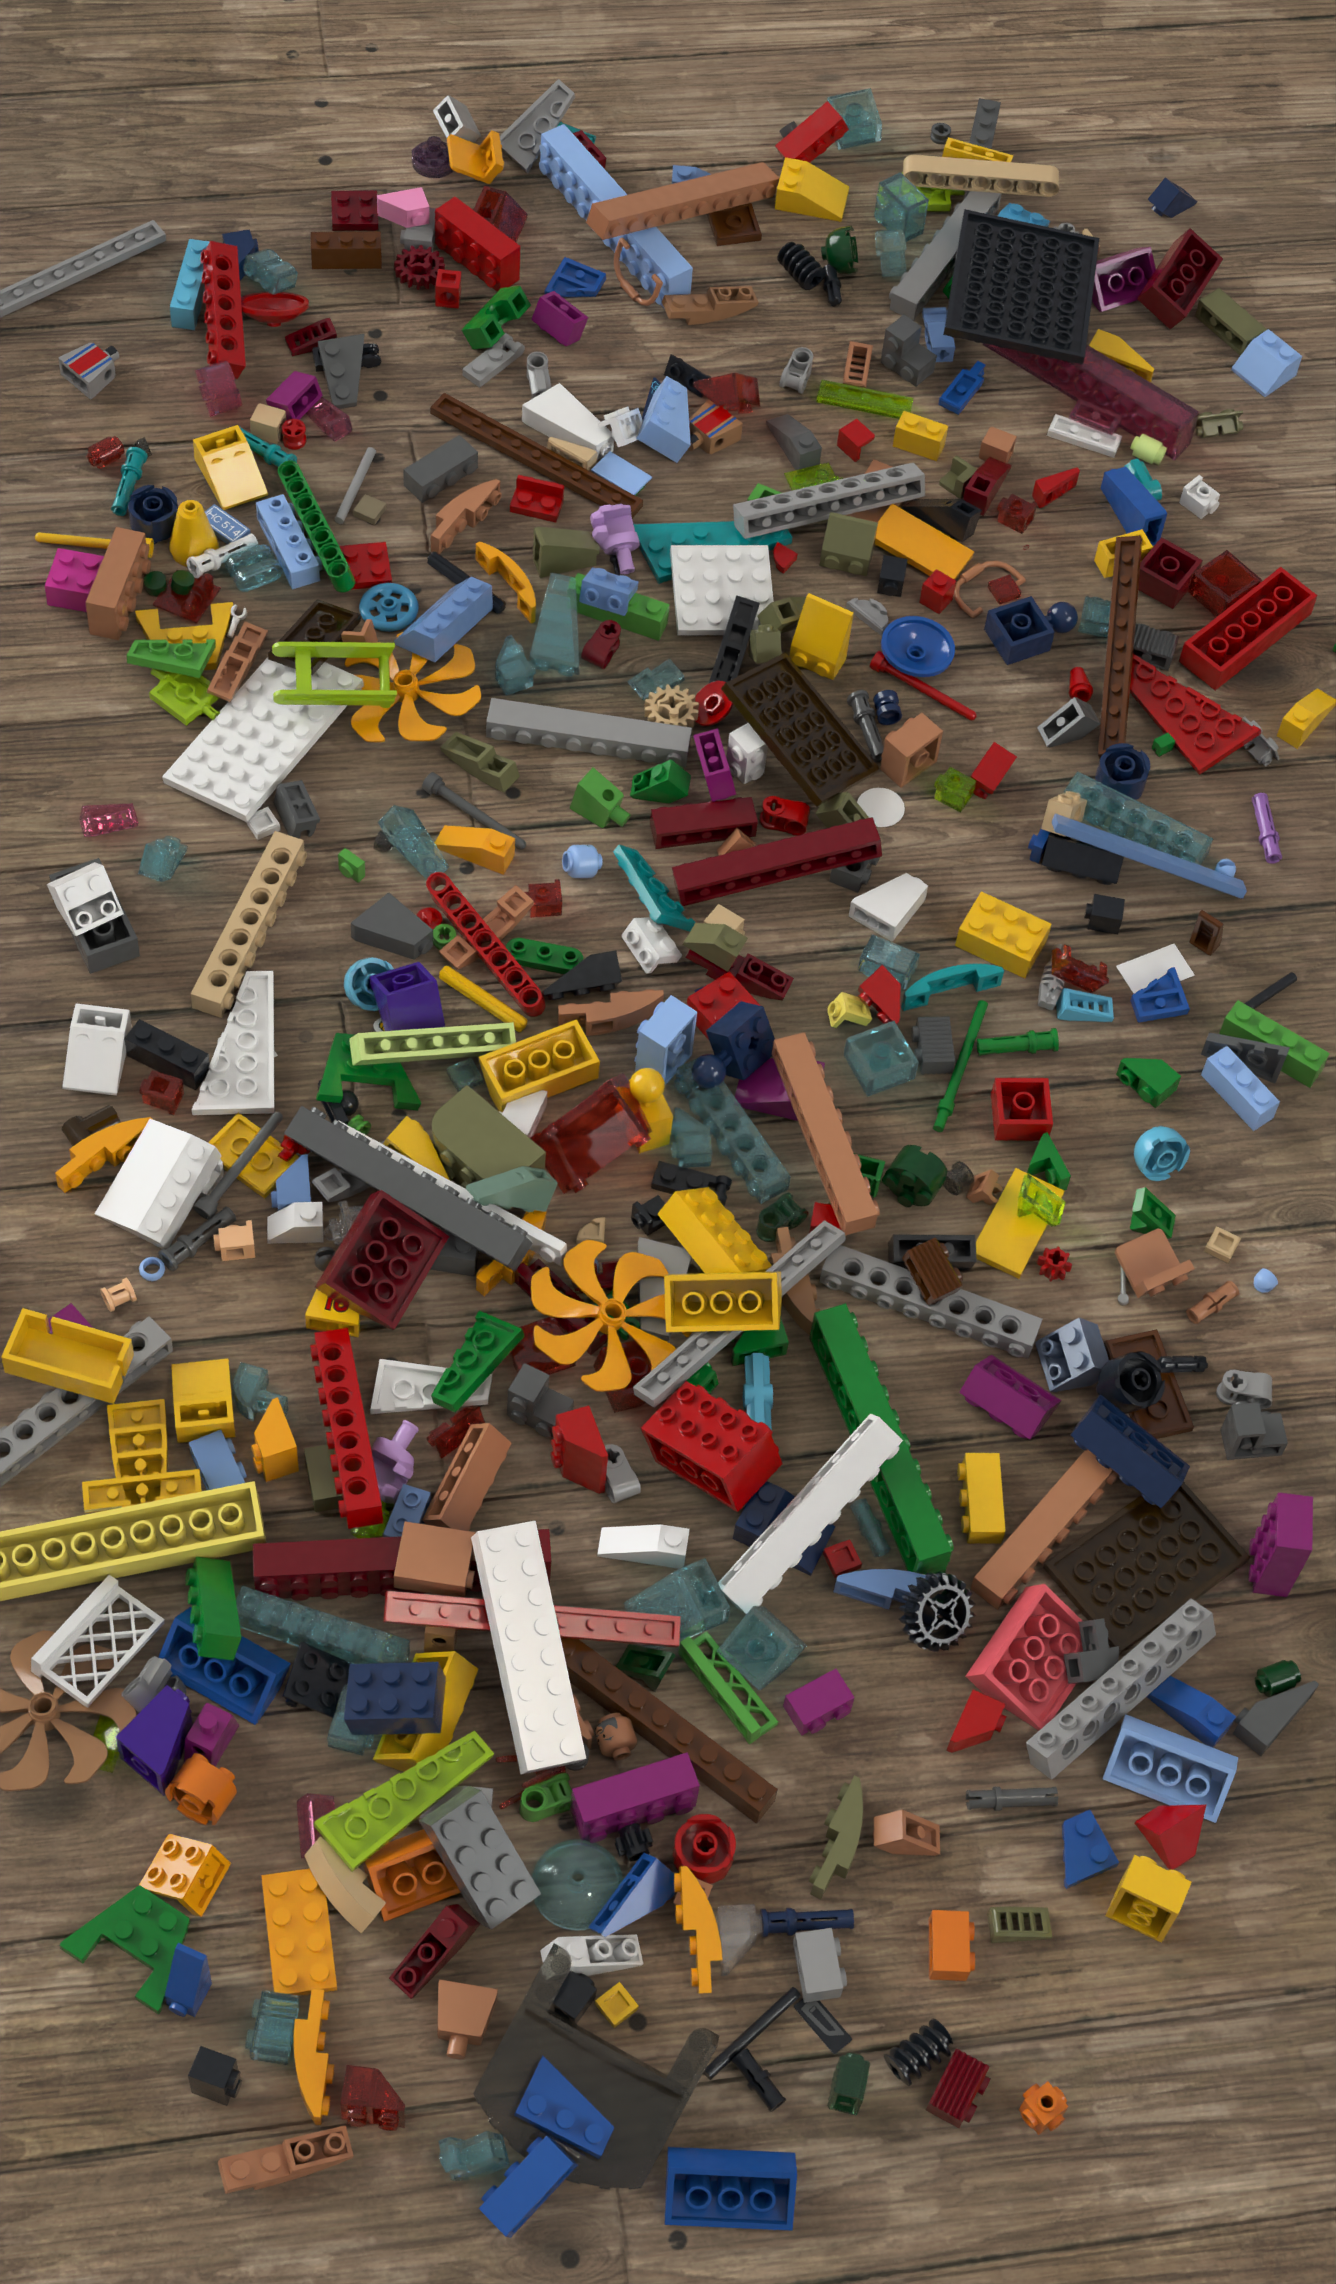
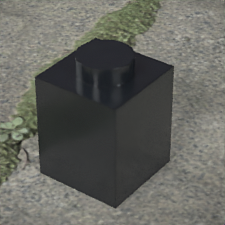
M883 555L877 593L901 597L908 559Z
M1094 894L1092 903L1086 904L1084 918L1089 919L1087 929L1118 935L1123 919L1125 899Z
M571 1971L550 1999L549 2010L572 2027H575L596 1998L597 1988L594 1987L595 1983L585 1974L580 1973L577 1975Z

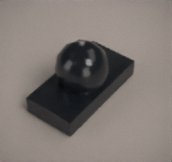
M319 1080V1083H318V1091H319V1088H320V1084H321L320 1082H321V1080ZM342 1090L343 1098L340 1103L321 1101L331 1123L334 1120H339L346 1125L349 1123L347 1116L354 1114L359 1106L358 1097L349 1090Z

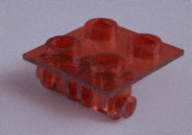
M205 573V575L195 578L194 586L188 595H179L171 589V577L166 589L159 594L153 606L197 624L221 590V587L214 585V578L211 574Z

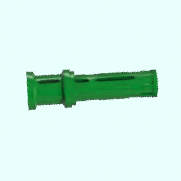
M1051 1028L1050 1031L1045 1032L1029 1030L1025 1035L977 1039L978 1056L1016 1051H1028V1053L1036 1054V1051L1050 1049L1056 1052L1059 1050L1058 1032L1056 1028Z

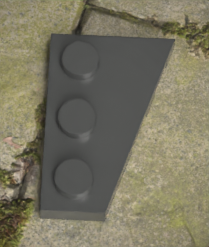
M365 333L318 341V349L333 410L357 406Z
M1209 1032L1201 1055L1210 1057L1228 1046L1255 1076L1276 1083L1290 1047Z

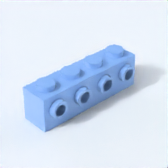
M284 494L256 502L257 520L291 588L296 589L319 582V571L322 570L321 560L319 556H314L311 540L305 538L302 522L300 520L297 521L295 518L296 514L293 504L287 502Z

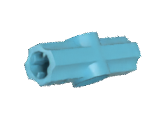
M752 1353L749 1356H745L743 1409H746V1413L752 1420L757 1423L763 1422L772 1430L773 1385L770 1384L769 1356H765L763 1353Z

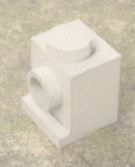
M1198 475L1184 486L1179 503L1202 519L1208 513L1212 514L1218 508L1220 494L1202 481L1203 477Z

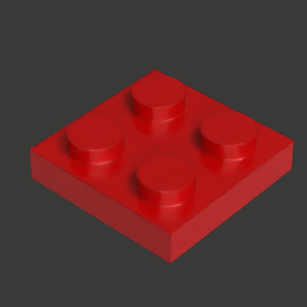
M386 542L339 546L355 579V585L351 590L372 588L382 583H392Z

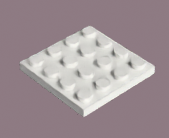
M671 545L670 557L677 635H724L736 595L760 603L752 630L758 629V625H761L757 616L771 602H774L768 545Z

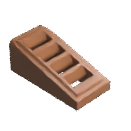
M850 341L842 385L866 388L873 345ZM852 355L865 357V360L852 357ZM851 362L864 364V367L851 364ZM850 369L863 371V374L850 372ZM848 377L862 378V381L848 379Z

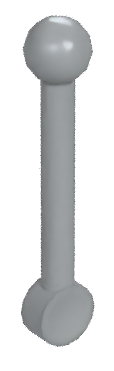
M1121 1266V1294L1118 1296V1303L1120 1305H1127L1129 1297L1126 1294V1274Z

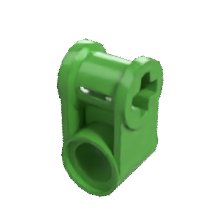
M568 1773L555 1775L546 1781L529 1786L523 1791L519 1807L520 1815L523 1819L529 1822H537L557 1813L570 1810L572 1789L568 1783L570 1780ZM537 1800L541 1806L532 1808L526 1802Z

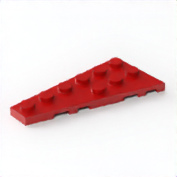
M1133 654L1130 694L1163 733H1169L1175 740L1174 746L1199 775L1261 734L1260 728L1254 725L1250 726L1242 721V718L1238 715H1232L1223 710L1216 702L1190 687L1186 688L1178 683L1177 679L1170 675H1164L1156 670L1155 666Z

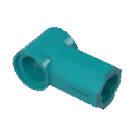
M1139 458L1133 459L1124 465L1157 501L1161 500L1162 488L1160 482L1157 479H1152L1143 461H1140Z

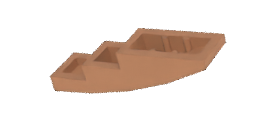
M244 621L238 636H235L229 650H226L207 689V693L231 702L252 667L267 637L268 630Z

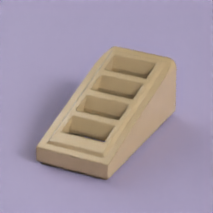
M554 437L548 439V449L592 472L591 469L597 464V451Z

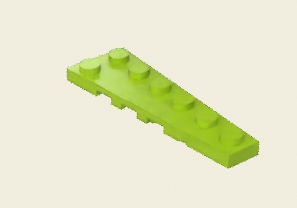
M473 1731L439 1750L435 1755L416 1763L415 1766L405 1772L391 1777L389 1781L375 1789L368 1790L352 1802H347L314 1822L313 1826L353 1872L494 1756V1752L476 1731Z

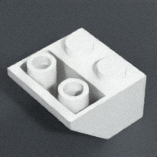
M94 862L47 884L57 909L74 936H78L124 914L105 868L101 864Z

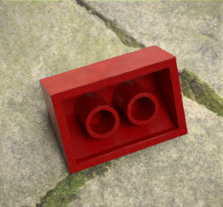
M590 1406L557 1414L555 1426L552 1427L554 1439L551 1440L553 1451L550 1452L554 1468L560 1469L563 1478L598 1494L604 1493L608 1454Z

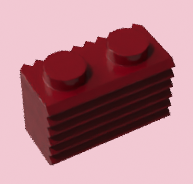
M955 2049L926 2111L957 2128H960L963 2120L970 2123L977 2108V2105L972 2102L977 2093L983 2096L991 2078L986 2076L989 2066L973 2058L971 2055Z

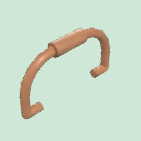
M620 238L614 255V269L621 283L620 286L634 302L649 306L657 299L663 282L656 274H653L651 278L656 283L654 292L648 300L641 298L637 290L622 276L619 261L623 247L627 250L630 248V245L624 238Z
M986 561L982 564L977 563L960 575V579L956 582L954 599L964 612L971 618H975L983 612V609L979 607L972 611L963 602L959 593L963 583L966 584L987 567H999L1010 572L1018 579L1013 583L1014 588H1018L1025 583V577L1015 568L1004 562Z

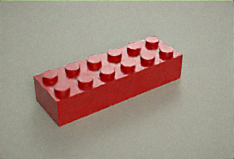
M1280 567L1184 642L1179 662L1216 691L1311 615L1318 595Z

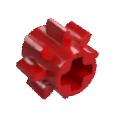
M1059 1246L1051 1250L1046 1247L1043 1256L1038 1257L1037 1265L1042 1266L1039 1275H1044L1050 1282L1058 1278L1063 1281L1066 1272H1070L1072 1268V1263L1067 1262L1070 1253H1065Z

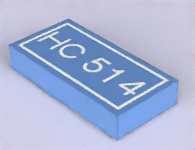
M213 504L205 511L216 537L226 544L251 534L248 527L217 505Z

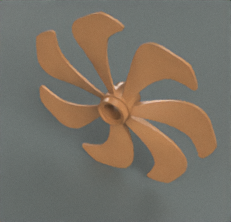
M45 1630L37 1632L17 1643L11 1651L10 1659L12 1666L33 1697L29 1700L8 1693L0 1688V1713L28 1712L0 1726V1754L11 1746L32 1724L34 1725V1730L27 1751L18 1765L11 1770L0 1773V1789L3 1791L35 1789L46 1781L50 1762L45 1731H50L54 1728L67 1742L74 1757V1765L69 1775L64 1779L65 1784L87 1782L104 1764L108 1756L106 1745L98 1738L60 1720L61 1712H83L106 1716L116 1723L120 1732L137 1716L136 1710L122 1697L124 1689L121 1688L103 1691L88 1708L77 1700L59 1706L58 1699L66 1692L57 1685L53 1694L44 1692L42 1677L39 1678L31 1672V1658L55 1632ZM90 1644L78 1647L73 1651V1655L91 1654ZM94 1645L95 1653L112 1652L111 1649ZM113 1659L96 1660L97 1671L111 1670L114 1667ZM92 1661L74 1662L75 1675L93 1673ZM66 1663L61 1676L72 1675L70 1663ZM44 1710H49V1711L46 1712V1713H40V1712H42V1711H44Z

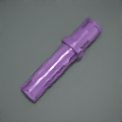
M1258 793L1252 797V803L1260 831L1259 842L1264 848L1266 862L1273 864L1282 859L1278 843L1280 837L1274 827L1268 795Z

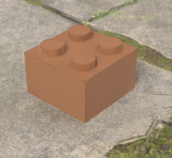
M920 713L915 718H909L900 729L891 731L886 736L880 770L902 788L937 762L943 730L923 713Z

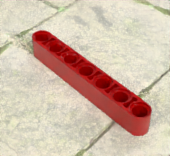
M442 872L432 873L427 878L426 886L433 901L462 937H464L466 942L476 950L479 958L521 1010L530 1017L541 1015L546 1006L543 995L537 985L450 878ZM445 885V887L442 890H435L437 886ZM453 904H461L457 909H450ZM470 922L476 923L472 928H465ZM491 941L489 946L480 947L483 942ZM507 960L504 965L495 966L498 961ZM522 979L520 984L511 985L513 980ZM530 998H538L534 1004H526Z

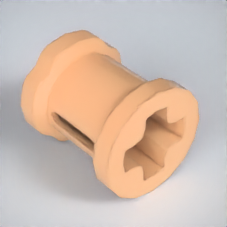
M127 1278L122 1279V1283L109 1289L105 1287L100 1289L102 1298L110 1312L114 1311L116 1306L128 1301L134 1302L137 1300L134 1289Z

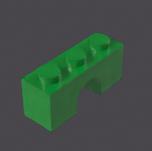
M521 286L501 288L461 331L472 349L491 348L505 334L501 325L510 320L519 319L531 304Z

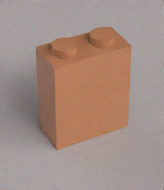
M405 1521L394 1573V1588L465 1598L467 1588L472 1589L475 1576V1571L470 1570L472 1561H476L471 1540L475 1532Z

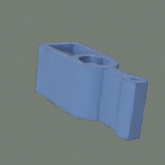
M946 307L922 309L926 346L929 351L937 355L936 362H953L954 338L943 335L947 315Z

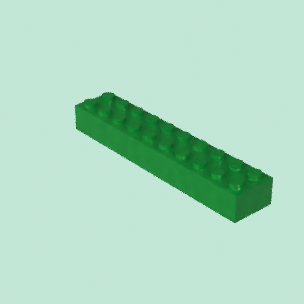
M846 1303L815 1312L809 1339L850 1436L870 1414L880 1417L903 1440L898 1446L899 1451L889 1460L886 1459L879 1467L878 1475L869 1482L906 1570L923 1575L930 1572L936 1574L939 1571L945 1573L948 1562H950L951 1553L954 1550L952 1539L949 1534L944 1533L941 1526L943 1524L940 1511L937 1508L934 1509L932 1505V1494L928 1484H923L919 1462L916 1458L913 1459L910 1454L909 1439L905 1433H901L898 1426L900 1425L898 1413L895 1409H891L889 1405L888 1390L884 1384H880L877 1377L879 1376L876 1362L870 1360L867 1353V1341L864 1336L860 1337L857 1330V1318L853 1312L850 1313Z

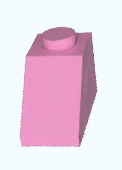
M422 187L377 195L378 216L406 228L429 224V204Z

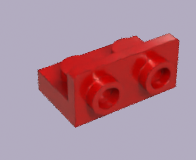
M518 475L516 489L510 503V512L556 523L564 502L565 487L555 482Z

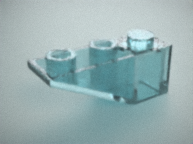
M393 805L377 822L389 842L426 880L432 873H444L448 869L449 865L414 810Z

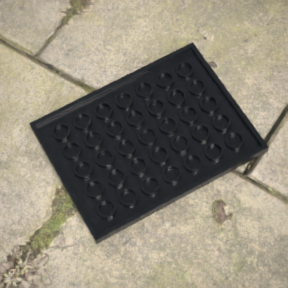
M964 209L943 335L1083 365L1100 238Z

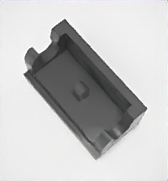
M303 781L278 784L273 803L288 835L299 839L301 832L307 830L308 836L311 837L315 832L317 823L320 822V818Z

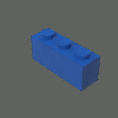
M545 2136L544 2139L538 2137L526 2150L529 2155L521 2163L518 2161L514 2162L504 2173L506 2177L504 2182L498 2188L495 2185L492 2186L481 2198L484 2203L479 2209L505 2237L511 2238L578 2166L549 2136Z

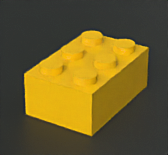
M981 891L958 930L955 946L1025 979L1047 942L1052 924Z
M1134 1855L1116 1889L1105 1916L1162 1943L1180 1912L1192 1881L1187 1880L1179 1871L1166 1870L1158 1866L1149 1857Z

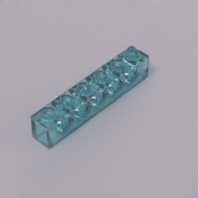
M1078 771L1063 792H1076L1081 795L1080 798L1088 800L1083 819L1092 825H1097L1109 831L1111 834L1198 865H1202L1209 854L1213 838Z
M696 1059L678 1067L676 1080L674 1081L677 1091L681 1095H685L691 1111L695 1115L698 1114L702 1119L705 1131L716 1139L719 1151L730 1159L735 1174L737 1176L741 1175L744 1179L749 1194L752 1197L755 1196L760 1204L787 1191L791 1176L724 1081L719 1086L711 1089L699 1086L692 1077V1066ZM698 1088H703L705 1091H700ZM713 1108H717V1109H719L720 1111H714V1110H712V1109H713ZM730 1128L735 1131H727L726 1129ZM740 1149H747L749 1151L743 1152ZM755 1169H760V1170H762V1171H764V1172H756V1171H754V1170H755Z
M245 1586L241 1587L236 1599L240 1628L299 1647L302 1641L352 1664L407 1663L410 1655V1640Z

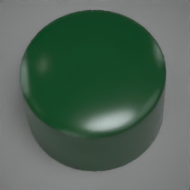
M185 570L174 572L171 589L179 595L190 594L193 591L195 581L193 574Z
M152 571L145 576L144 585L149 595L158 597L166 593L168 584L166 576L162 572Z

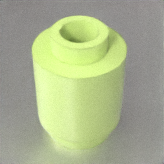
M1142 434L1140 437L1136 436L1130 447L1131 450H1134L1133 456L1151 465L1153 463L1159 465L1167 451V447L1163 446L1162 442L1145 434Z

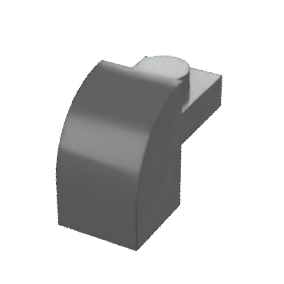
M1104 1618L1078 1622L1083 1651L1064 1654L1068 1684L1098 1680L1118 1662L1119 1646L1109 1647L1108 1630L1105 1626Z

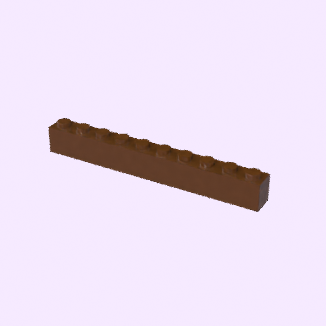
M561 1638L571 1684L611 1714L620 1713L622 1716L629 1718L634 1731L669 1758L688 1752L699 1781L756 1824L760 1821L775 1802L778 1791L776 1787L581 1640Z

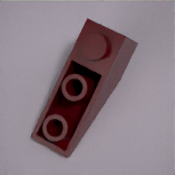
M989 457L974 472L965 488L963 500L981 509L980 515L984 516L1012 465Z
M459 1904L447 1905L389 1979L410 1999H413L464 1946L480 1923Z

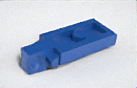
M977 361L970 371L962 369L942 394L938 405L959 415L982 386L984 381L982 376L984 375L986 364Z

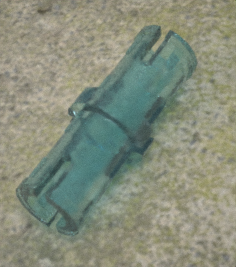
M866 1498L855 1501L850 1505V1508L860 1526L859 1532L862 1536H865L873 1556L881 1557L887 1554L891 1548L881 1530L882 1524L880 1520L876 1519Z

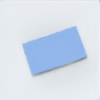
M611 451L591 469L593 473L635 496L652 479V476Z

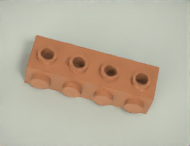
M490 1423L470 1425L422 1519L427 1525L464 1531L470 1530V1524L477 1511L481 1508L482 1501L489 1487L493 1484L495 1475L501 1463L505 1460L506 1453L511 1445V1442Z

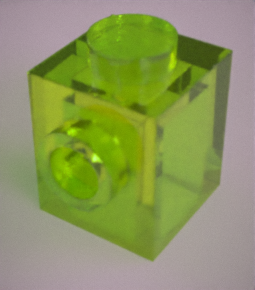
M949 767L944 775L940 774L935 781L936 793L934 799L961 813L973 796L976 780Z

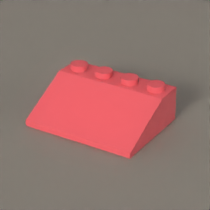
M1045 1584L1025 1587L965 1677L984 1695L1004 1703L1006 1710L1039 1731L1055 1717L1077 1684H1068L1064 1654L1083 1651L1078 1623L1082 1622V1620Z

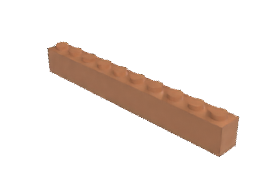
M764 162L592 203L586 223L602 240L771 198L776 192L780 178Z

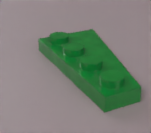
M479 1310L475 1316L476 1322L473 1328H469L464 1336L465 1342L461 1349H457L453 1355L454 1362L450 1368H446L431 1394L433 1403L456 1413L525 1337L522 1328Z

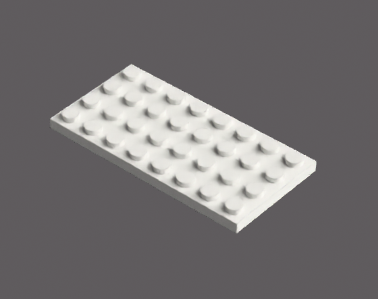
M267 657L237 691L231 702L228 701L220 710V714L205 727L162 776L163 782L248 822L274 792L278 784L286 778L347 705H280L275 703L273 700L274 692L278 690H296V669L268 660ZM326 662L311 675L312 690H361L364 687L362 678Z

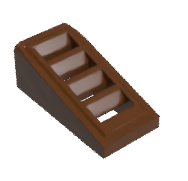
M1201 910L1189 942L1211 956L1221 944L1224 924Z

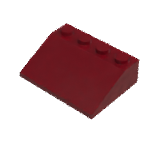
M379 1190L371 1194L315 1288L337 1303L391 1330H395L450 1236L383 1190Z

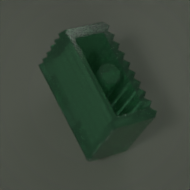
M846 2053L845 2056L839 2057L827 2104L829 2109L851 2115L858 2114L864 2099L870 2062L865 2061L863 2056L855 2053Z

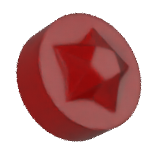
M423 908L416 915L432 929L442 924V915L435 908Z

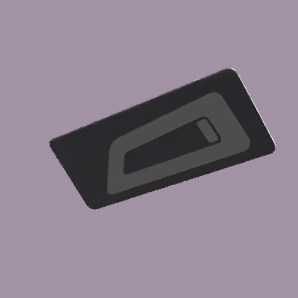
M802 1998L794 2005L796 2011L833 2054H837L852 2041L850 2035L820 2000L804 2003Z

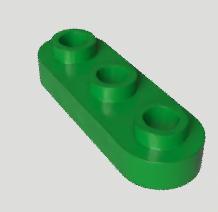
M513 938L506 944L507 950L523 967L566 974L583 960L582 953L572 947L525 938Z

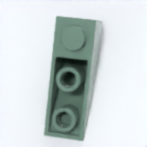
M521 1166L468 1184L465 1189L474 1197V1201L483 1206L495 1204L505 1209L516 1207L527 1212H534V1210L546 1212L558 1182L545 1169Z

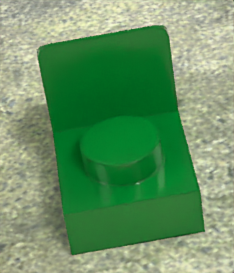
M1048 1132L1044 1133L1031 1159L1027 1173L1035 1175L1045 1171L1048 1183L1062 1190H1067L1071 1175Z
M1146 1187L1136 1189L1130 1229L1143 1234H1147L1155 1229H1161L1167 1239L1172 1238L1176 1215Z

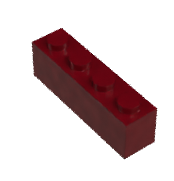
M737 797L730 800L659 807L651 809L650 828L655 849L725 841L736 828L740 829L748 837H756L758 826L752 797Z

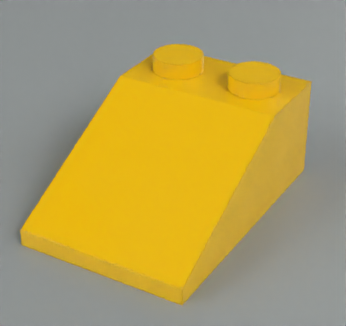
M785 157L777 187L775 210L842 222L849 186L807 161Z
M808 593L791 643L789 655L791 660L799 667H804L822 677L834 680L846 661L854 612Z

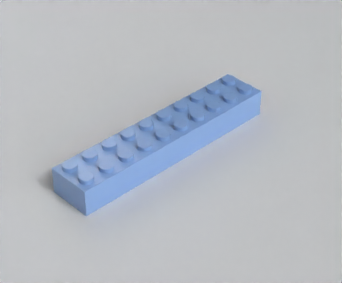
M565 124L541 134L539 168L542 174L552 181L553 186L559 189L565 196L566 201L575 207L580 217L587 221L592 203L627 195ZM657 227L603 240L604 244L609 246L614 253L620 238H624L629 243V249L622 248L620 261L628 267L629 272L636 276L641 282L642 287L648 290L651 295L656 286V283L651 278L652 275L656 274L661 279L663 284L655 301L663 308L662 300L664 295L691 294L693 267Z

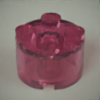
M228 361L218 362L195 370L198 383L203 384L199 386L202 399L209 401L206 403V407L210 417L242 406L241 396L236 387L235 377Z

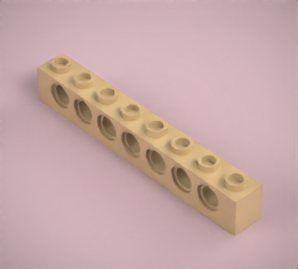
M274 831L191 992L193 1009L220 1018L223 1017L226 1009H231L236 989H240L247 968L253 966L256 957L255 952L258 947L261 948L266 939V930L268 926H273L278 907L284 905L287 896L286 891L289 886L292 887L294 885L298 867H302L306 861L307 852L304 851V840Z

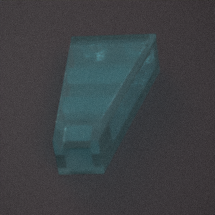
M551 573L529 656L531 665H534L538 670H558V673L564 676L580 675L577 584L574 577Z

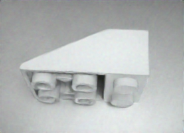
M75 1004L69 1033L63 1089L117 1096L126 1056L125 1037L132 1029L130 1010Z

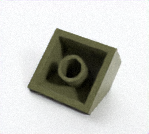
M830 512L819 566L867 576L873 555L878 522Z

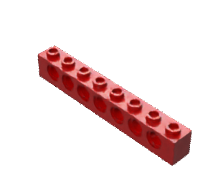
M348 1328L315 1332V1344L310 1345L312 1362L318 1361V1366H314L316 1383H322V1388H318L320 1405L326 1404V1410H322L324 1427H330V1432H326L328 1450L334 1449V1454L330 1455L332 1472L338 1471L339 1476L334 1478L336 1495L342 1494L343 1500L338 1501L340 1518H346L348 1529L383 1524L382 1503Z

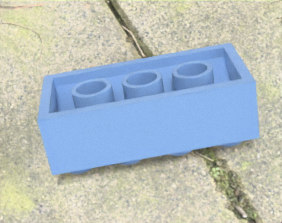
M1125 1714L1102 1779L1168 1805L1206 1804L1204 1819L1216 1823L1235 1776L1238 1757Z

